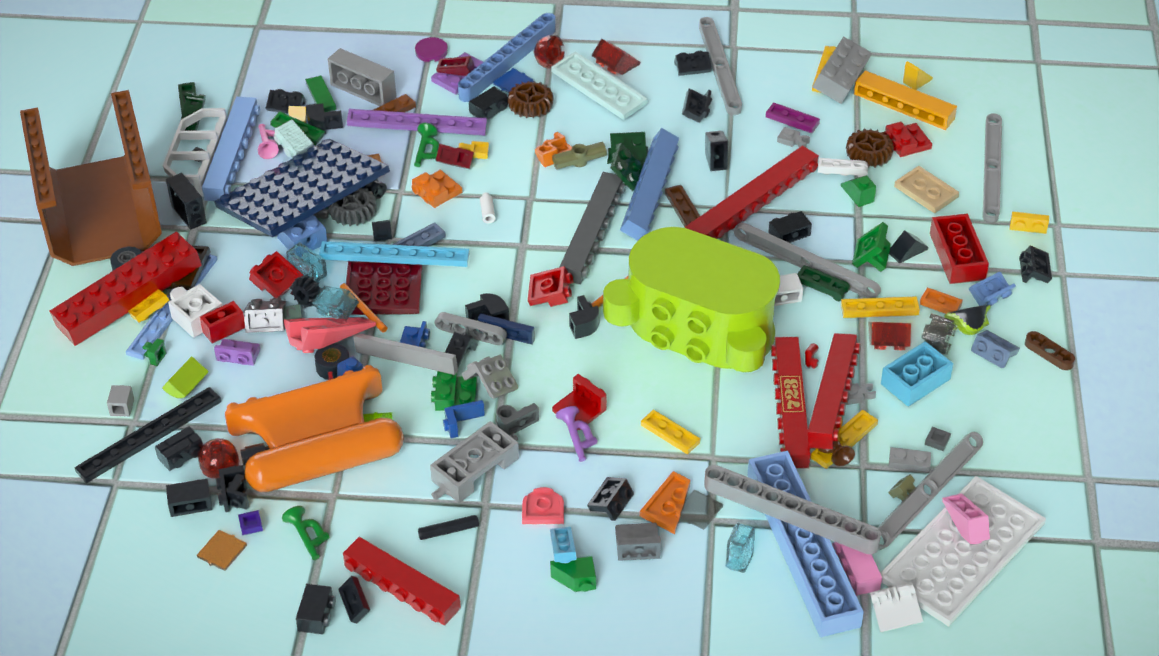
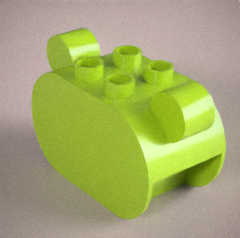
M660 228L641 237L632 247L629 254L628 279H616L605 286L603 290L604 318L613 325L621 327L630 325L639 337L650 342L660 350L669 349L685 355L695 363L704 362L718 368L753 372L763 366L765 356L771 350V345L774 344V304L780 287V275L774 263L761 254L686 228Z

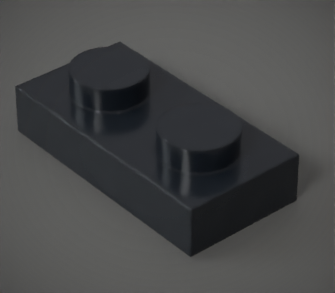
M350 576L338 591L350 622L357 624L370 611L358 577Z

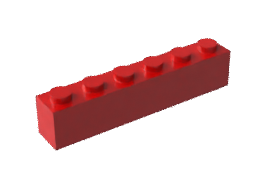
M358 537L343 552L344 565L349 571L356 572L365 581H371L382 591L391 593L399 601L411 605L417 612H422L429 616L434 622H439L445 626L461 609L460 595L361 537Z

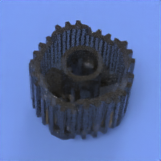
M931 314L929 317L932 319L930 325H925L921 338L925 339L924 342L926 341L942 355H948L952 345L949 343L950 337L955 336L958 326L954 325V320Z

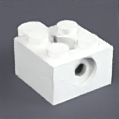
M200 284L188 291L183 287L174 288L170 293L171 301L168 302L172 319L193 338L203 333L200 316L222 306V303Z

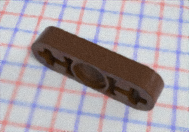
M1031 331L1027 333L1025 346L1061 370L1067 371L1074 367V354L1039 332ZM1045 349H1052L1055 352L1048 353L1045 351Z

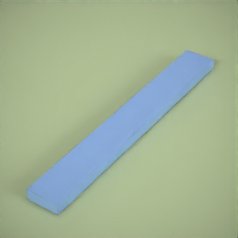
M209 255L196 285L201 283L215 264L217 256ZM169 293V294L167 295V297H168L169 300L171 301V297H170V293ZM168 302L165 303L163 308L155 311L126 350V355L144 360L146 357L144 353L147 351L142 348L146 342L153 344L173 321Z

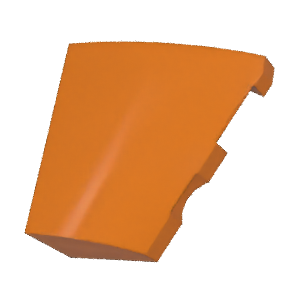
M555 132L552 140H545L542 145L534 150L541 164L544 167H548L554 164L552 155L572 150V146L566 143L565 136Z

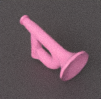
M259 124L262 143L258 146V154L264 159H272L278 154L279 149L275 140H270L268 136L274 137L275 131L266 129L264 124Z

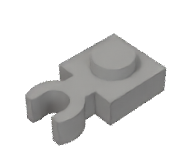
M784 127L777 137V142L791 147L794 145L806 147L810 143V137L807 135L800 136L799 131Z
M859 383L852 384L848 403L844 404L863 403L864 398L875 399L876 391H873V384L867 383L863 387H860Z

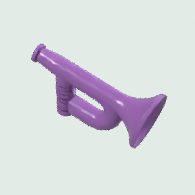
M570 406L563 408L555 416L566 423L579 462H583L587 459L584 449L597 444V439L593 437L587 423L579 420L575 421V416L579 412L578 407ZM578 428L584 433L586 440L583 442L580 440Z

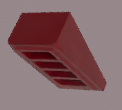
M471 56L441 58L436 71L467 76L473 71L474 63Z

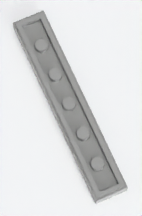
M360 333L353 336L357 353L453 375L458 372L456 355Z

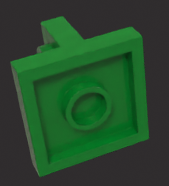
M884 222L857 239L852 264L856 268L868 261L880 272L886 269L891 243L886 239L888 225Z

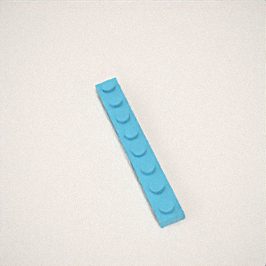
M322 241L319 258L322 260L468 267L470 255L469 249L327 241Z

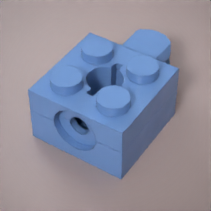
M314 215L277 235L278 239L295 258L321 247L322 241H327L326 228Z

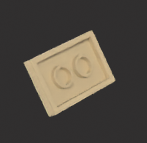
M917 166L896 180L894 184L895 188L934 214L959 197V191L920 166Z

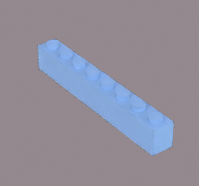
M236 96L202 186L204 201H216L220 196L231 192V185L235 183V174L239 171L240 161L244 158V150L248 147V139L252 136V127L256 125V116L260 114V105H257L256 98Z

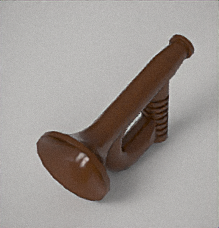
M839 440L838 442L835 441L833 450L817 448L822 453H833L831 460L837 466L849 464L855 456L854 449L851 446H842Z

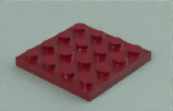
M348 261L346 285L375 315L419 314L423 265ZM344 295V315H365Z

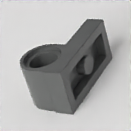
M535 403L523 407L519 411H516L510 405H502L497 409V426L509 436L539 421V407Z

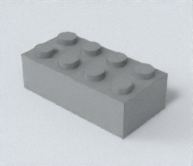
M843 36L812 87L842 104L872 53Z
M341 48L327 58L331 86L377 106H382L397 98L393 70Z

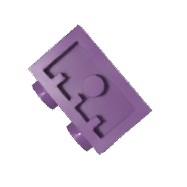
M222 339L221 344L214 347L216 360L254 366L260 352V344Z

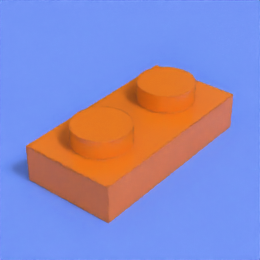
M928 287L920 299V305L945 314L958 311L963 302L962 299Z

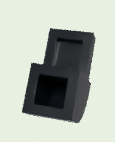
M323 103L306 105L309 125L323 130L324 134L329 129L343 128L341 110L324 112Z
M490 293L480 294L479 301L465 305L466 318L477 321L479 315L484 314L509 320V308L498 295Z
M585 295L577 297V311L569 313V327L575 339L593 334L599 326L598 306L592 307L591 302L587 301Z

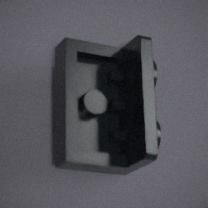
M689 88L685 95L682 115L699 123L703 118H707L710 112L709 106L712 102V91L708 89L706 94L702 95Z

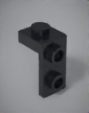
M454 332L445 350V353L456 355L458 368L467 349L475 351L478 346L473 340L474 337L464 332L463 334Z
M243 465L219 469L220 477L216 478L217 489L221 490L222 493L218 494L220 506L224 505L225 513L229 512L226 488L229 482L233 481L236 474L245 476Z

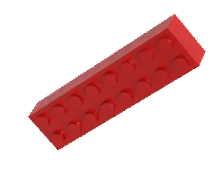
M177 231L49 310L55 325L74 346L80 344L127 314L129 310L158 289L163 291L171 286V283L179 281L196 268L201 267L202 264L197 250Z

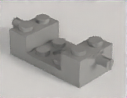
M489 421L430 465L431 481L439 487L431 493L433 499L438 500L441 496L447 494L460 503L474 493V481L493 466L498 464L503 469H506L518 460L519 446L517 435L512 433L509 436ZM479 455L478 458H471L470 456Z

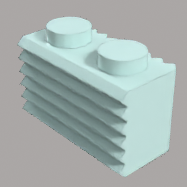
M293 120L275 128L274 140L278 145L281 144L288 157L293 159L295 155H302L307 152L308 148L313 147V143Z

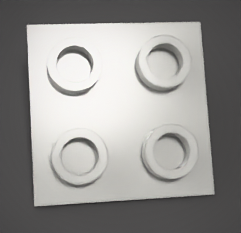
M913 582L870 592L880 633L923 622Z

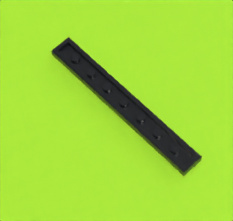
M210 387L206 388L74 467L75 472L87 484L221 403V397Z

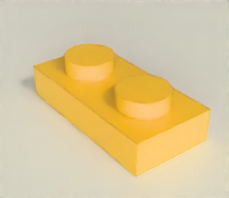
M1012 211L1009 230L1046 234L1049 215Z
M158 289L128 312L133 319L140 323L148 319L150 314L156 310L163 308L165 303L170 300L166 294Z

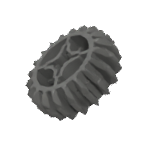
M360 188L328 206V211L332 220H335L337 224L342 223L343 226L349 224L350 227L356 224L358 226L359 223L365 224V221H370L371 217H374L377 203L375 196L368 188Z

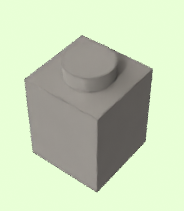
M112 385L107 400L110 416L130 417L134 403L132 387Z

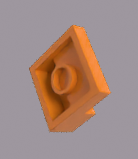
M441 169L431 175L425 172L412 179L411 188L413 192L418 194L433 208L463 193L462 187Z

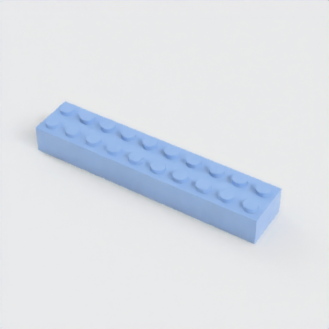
M788 451L749 459L747 474L749 478L812 502ZM765 514L819 636L824 637L861 628L863 609L830 539Z

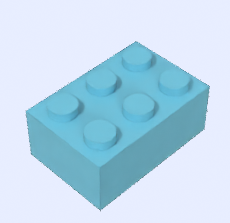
M925 341L883 367L881 385L909 407L951 379L953 363Z

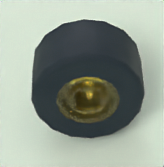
M334 343L318 349L314 355L318 375L329 380L328 372H332L333 379L337 378V364L349 358V351L346 347Z

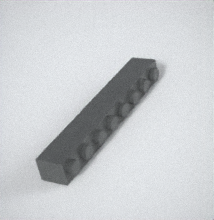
M602 172L559 266H565L568 273L572 274L573 283L581 284L583 279L587 278L589 265L593 264L594 254L599 251L600 241H603L605 236V229L609 228L610 218L614 217L615 206L619 205L620 195L625 192L626 184L616 174Z

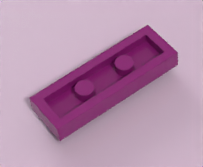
M774 102L766 111L765 116L766 118L809 133H813L820 124V118Z

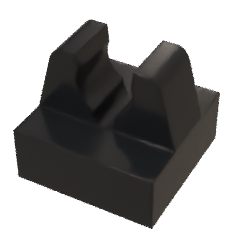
M390 220L372 222L374 241L392 239Z

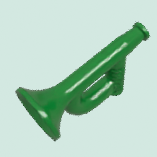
M421 123L417 127V131L422 138L414 163L415 167L421 166L422 159H436L440 144L433 137L437 135L438 130L430 123ZM428 144L433 145L431 153H425Z
M294 506L284 512L282 521L295 526L312 560H317L320 555L317 553L316 547L327 541L330 536L327 532H324L318 521L314 519L302 521L305 508L303 506ZM308 527L313 528L317 535L313 540H311L306 530Z

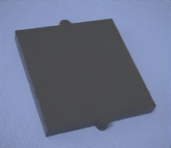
M694 489L685 500L680 518L687 521L688 524H693L705 530L722 509L723 504L712 499L710 495L706 496Z

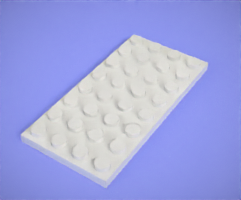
M977 476L958 494L962 493L988 515L990 539L984 540L980 544H970L961 536L945 507L880 573L882 583L888 587L913 582L919 607L947 626H950L1046 522L1045 517Z

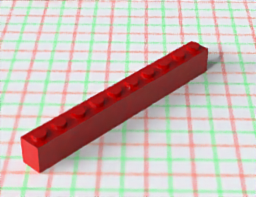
M802 145L685 226V228L715 239L721 238L726 232L733 230L736 225L745 221L753 213H757L760 208L768 205L777 196H781L784 191L792 188L794 184L803 180L808 174L815 172L818 168L819 155Z

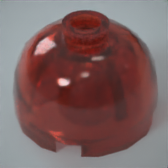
M544 36L537 41L533 54L538 64L542 67L551 69L553 65L564 59L565 53L561 48L564 45L559 36Z
M215 438L207 441L201 447L198 454L199 467L202 473L213 479L220 477L219 469L239 466L240 463L236 447L232 442L224 438Z

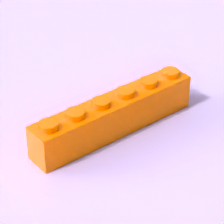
M866 70L855 82L854 95L943 130H947L955 120L956 105Z

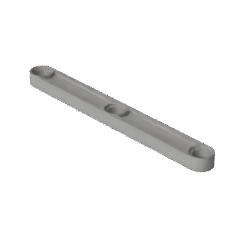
M702 17L699 20V30L706 51L709 52L711 66L726 111L730 115H738L742 111V102L714 20L710 17Z
M995 113L988 114L985 122L982 218L988 223L997 222L1000 214L1002 118ZM987 213H994L995 215H994V216H991V215H988Z
M742 222L734 229V235L740 241L797 267L802 268L803 265L843 280L849 283L850 291L865 298H876L881 292L880 285L875 281L747 223ZM868 287L873 289L875 293L871 292Z
M971 432L964 436L877 527L884 539V544L879 545V550L889 546L983 446V438L979 433ZM970 437L975 439L976 447L971 445L969 441ZM924 485L930 487V495L924 491Z

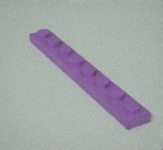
M349 109L347 126L417 131L419 124L430 123L437 128L439 133L482 136L486 134L487 118Z

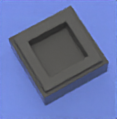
M932 427L924 445L944 451L950 440L951 433Z

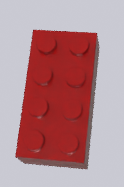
M968 213L932 217L929 234L949 284L986 279L989 263Z

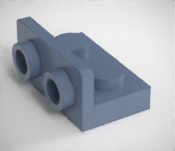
M986 330L977 334L971 351L1000 368H1005L1009 358L1017 355L1020 347Z

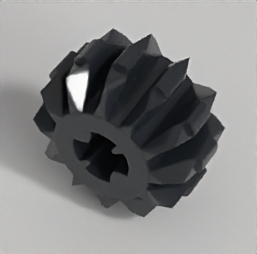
M307 274L295 279L290 286L292 290L290 294L295 297L294 300H297L298 304L306 308L318 303L323 296L321 293L323 289L319 287V282H316L314 277L310 278Z

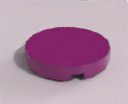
M437 37L424 38L415 45L416 57L425 62H430V60H434V62L439 61L441 58H445L448 53L447 43Z

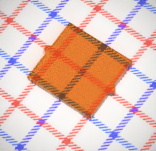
M218 530L199 551L197 558L209 563V566L213 565L226 571L246 548L247 543L235 538V535H229Z

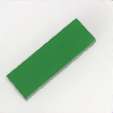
M322 75L305 79L315 104L323 103L324 112L337 110Z
M280 111L270 121V126L277 128L293 120L315 146L324 136L323 130Z

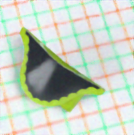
M990 305L966 308L946 313L944 317L955 324L962 333L975 335L985 326L989 325L986 314L991 307Z

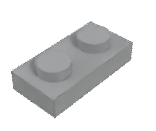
M890 447L888 468L930 472L931 452Z

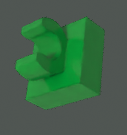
M157 338L153 344L146 342L142 347L147 350L144 356L149 358L150 365L158 366L167 354L165 343L162 339Z

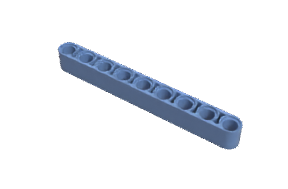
M553 13L542 14L458 82L459 100L468 102L477 97L493 84V81L505 74L556 31L555 15Z

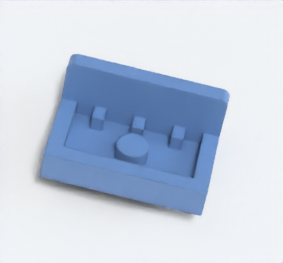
M998 272L972 285L969 291L979 306H992L998 302L999 298L1006 299L1012 295V290L1016 285L1013 283L1009 286L1002 273Z

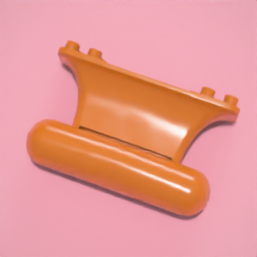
M367 365L360 371L354 372L349 370L342 376L270 397L259 399L251 397L241 404L235 402L228 404L225 411L228 432L232 436H240L251 432L256 433L263 438L270 448L257 452L245 464V478L251 488L259 492H271L389 458L397 454L403 446L404 435L402 428L395 420L378 418L364 422V401L378 397L382 392L379 370L372 365Z

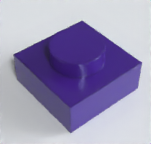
M259 510L238 514L242 536L263 531Z

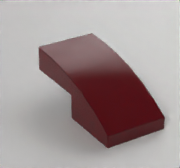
M440 144L435 161L470 169L474 152Z

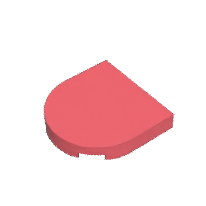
M540 487L533 489V492L523 498L522 524H564L563 497L551 488Z

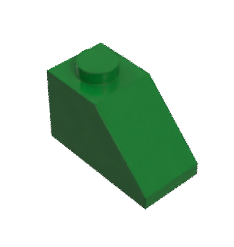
M867 175L841 183V187L858 207L874 202L876 185Z
M592 556L576 558V560H572L569 563L555 562V560L550 561V575L554 580L574 592L596 590V573Z

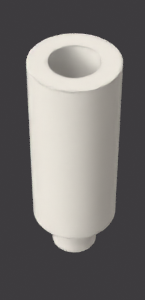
M485 192L480 198L482 220L484 223L489 224L495 221L493 198L489 193Z

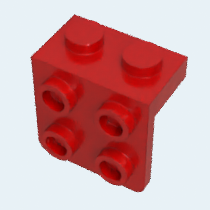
M577 374L573 377V391L553 405L552 412L556 414L563 408L575 406L579 409L575 416V421L579 420L589 424L607 410V394L604 390L592 384L589 379Z

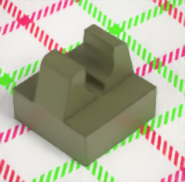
M909 474L899 480L888 493L892 498L897 497L903 501L908 496L907 492L910 494L915 489L913 483L916 480Z

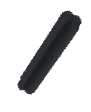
M477 515L421 527L418 528V536L420 540H425L479 526V519Z

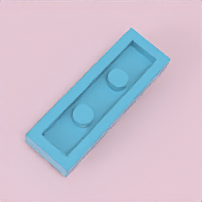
M571 527L550 529L555 562L569 563L572 560H576Z

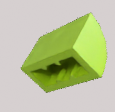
M191 356L166 382L162 389L169 395L182 399L192 391L209 371Z

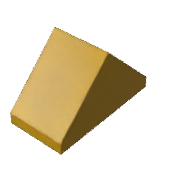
M908 61L905 63L903 83L912 89L917 90L933 79L932 76Z

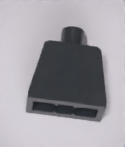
M723 131L705 133V155L710 171L728 170V140Z

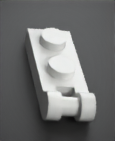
M819 158L818 173L826 175L840 174L843 176L857 175L858 177L868 176V164L866 161Z

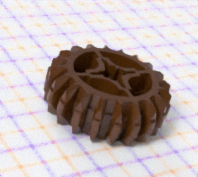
M521 82L520 85L516 84L515 87H512L508 94L510 110L514 112V115L519 114L520 117L525 116L526 119L528 117L534 119L536 116L540 118L541 115H546V112H550V109L553 107V92L551 88L547 87V84L542 85V82Z
M865 128L863 131L857 130L856 133L854 132L849 136L846 143V153L850 160L866 161L868 168L870 166L876 168L877 165L882 167L883 164H887L891 160L894 150L889 135H885L884 132L880 133L878 129L876 131L872 129L866 130Z

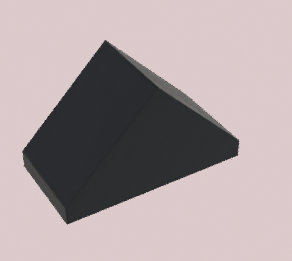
M904 230L890 247L889 255L900 264L928 250V246L917 236Z

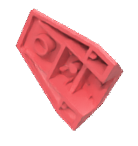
M364 317L284 319L290 345L296 347L297 350H302L303 353H313L314 349H322L376 326V322Z

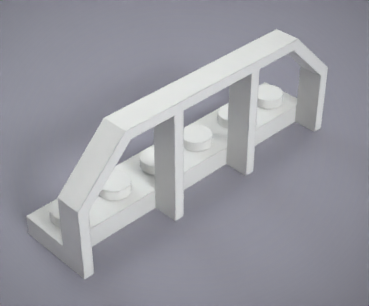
M202 108L181 119L162 165L165 173L172 177L177 175L170 168L172 161L202 160L201 167L198 168V174L184 175L202 197H204L202 191L204 180L228 120L225 108ZM204 117H219L218 122L215 124V130L185 131L186 127ZM211 139L207 145V151H177L181 140Z

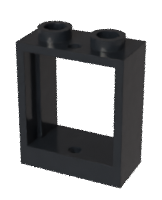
M179 173L167 178L166 184L171 207L188 228L192 230L206 224L202 196L184 174Z

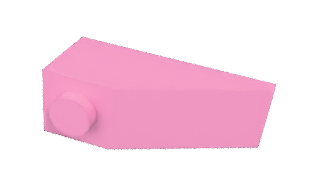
M962 493L942 498L959 533L970 544H980L982 541L990 539L988 515Z

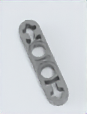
M446 312L439 313L434 322L435 326L442 331L449 333L457 332L459 334L464 332L473 336L475 340L493 345H502L507 337L506 331L501 327Z

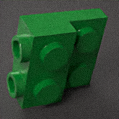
M437 371V376H433L432 386L435 388V391H431V402L435 403V411H444V408L476 402L477 377L464 380L463 376H457V373L453 375Z

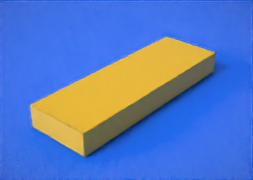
M654 409L641 420V426L687 455L700 444L699 437Z

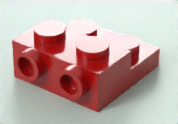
M902 122L886 125L884 133L889 135L894 151L900 157L932 149V142L917 123L904 125Z
M277 251L272 255L268 254L259 266L255 265L249 272V280L261 291H268L274 298H280L291 289L290 286L296 278L304 276Z
M565 266L531 274L527 300L529 305L533 306L548 302L550 307L568 303V297H572V290L570 288V284H573L572 274L568 273Z

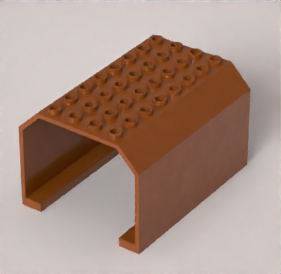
M129 90L111 93L125 155L57 170L49 166L38 107L20 110L36 205L51 257L71 266L109 259L116 250L122 247H136L143 252L149 249L162 234Z

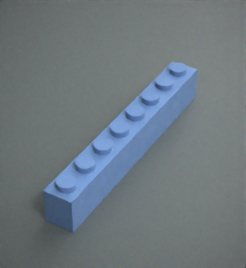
M662 127L652 140L639 180L620 227V231L637 241L642 236L648 234L651 228L649 224L655 217L653 212H655L659 205L657 201L663 194L661 189H663L667 182L665 177L671 171L669 166L672 165L675 159L673 155L679 148L677 145L679 137Z

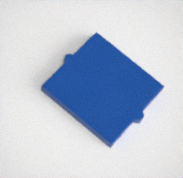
M512 68L493 81V84L501 88L502 91L509 93L516 84L520 85L521 82L527 83L528 81L533 82V79L525 75L524 72L522 73Z

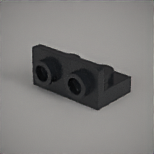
M696 51L688 54L682 52L675 55L674 65L677 67L678 76L709 73L712 71L708 51Z
M270 90L265 108L267 111H280L288 114L289 106H302V104L306 103V99L298 91Z
M1030 245L1019 256L1022 282L1027 283L1034 277L1037 280L1049 283L1052 280L1049 253Z
M607 477L587 506L590 511L607 512L610 520L616 521L634 495V492L627 478Z

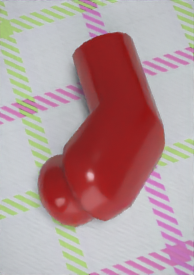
M815 343L810 344L805 350V365L813 369L817 368V363L819 362L817 358H814L815 353L819 349Z

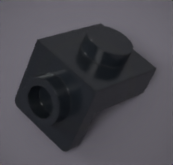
M236 474L233 481L229 482L226 494L229 505L247 510L249 503L247 494H245L247 486L244 475Z

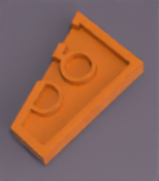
M673 471L640 510V517L652 523H657V526L675 534L691 480Z

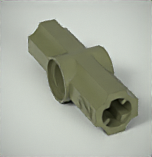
M603 141L588 146L576 144L572 147V150L552 155V160L556 170L572 165L584 167L590 160L607 156V150Z

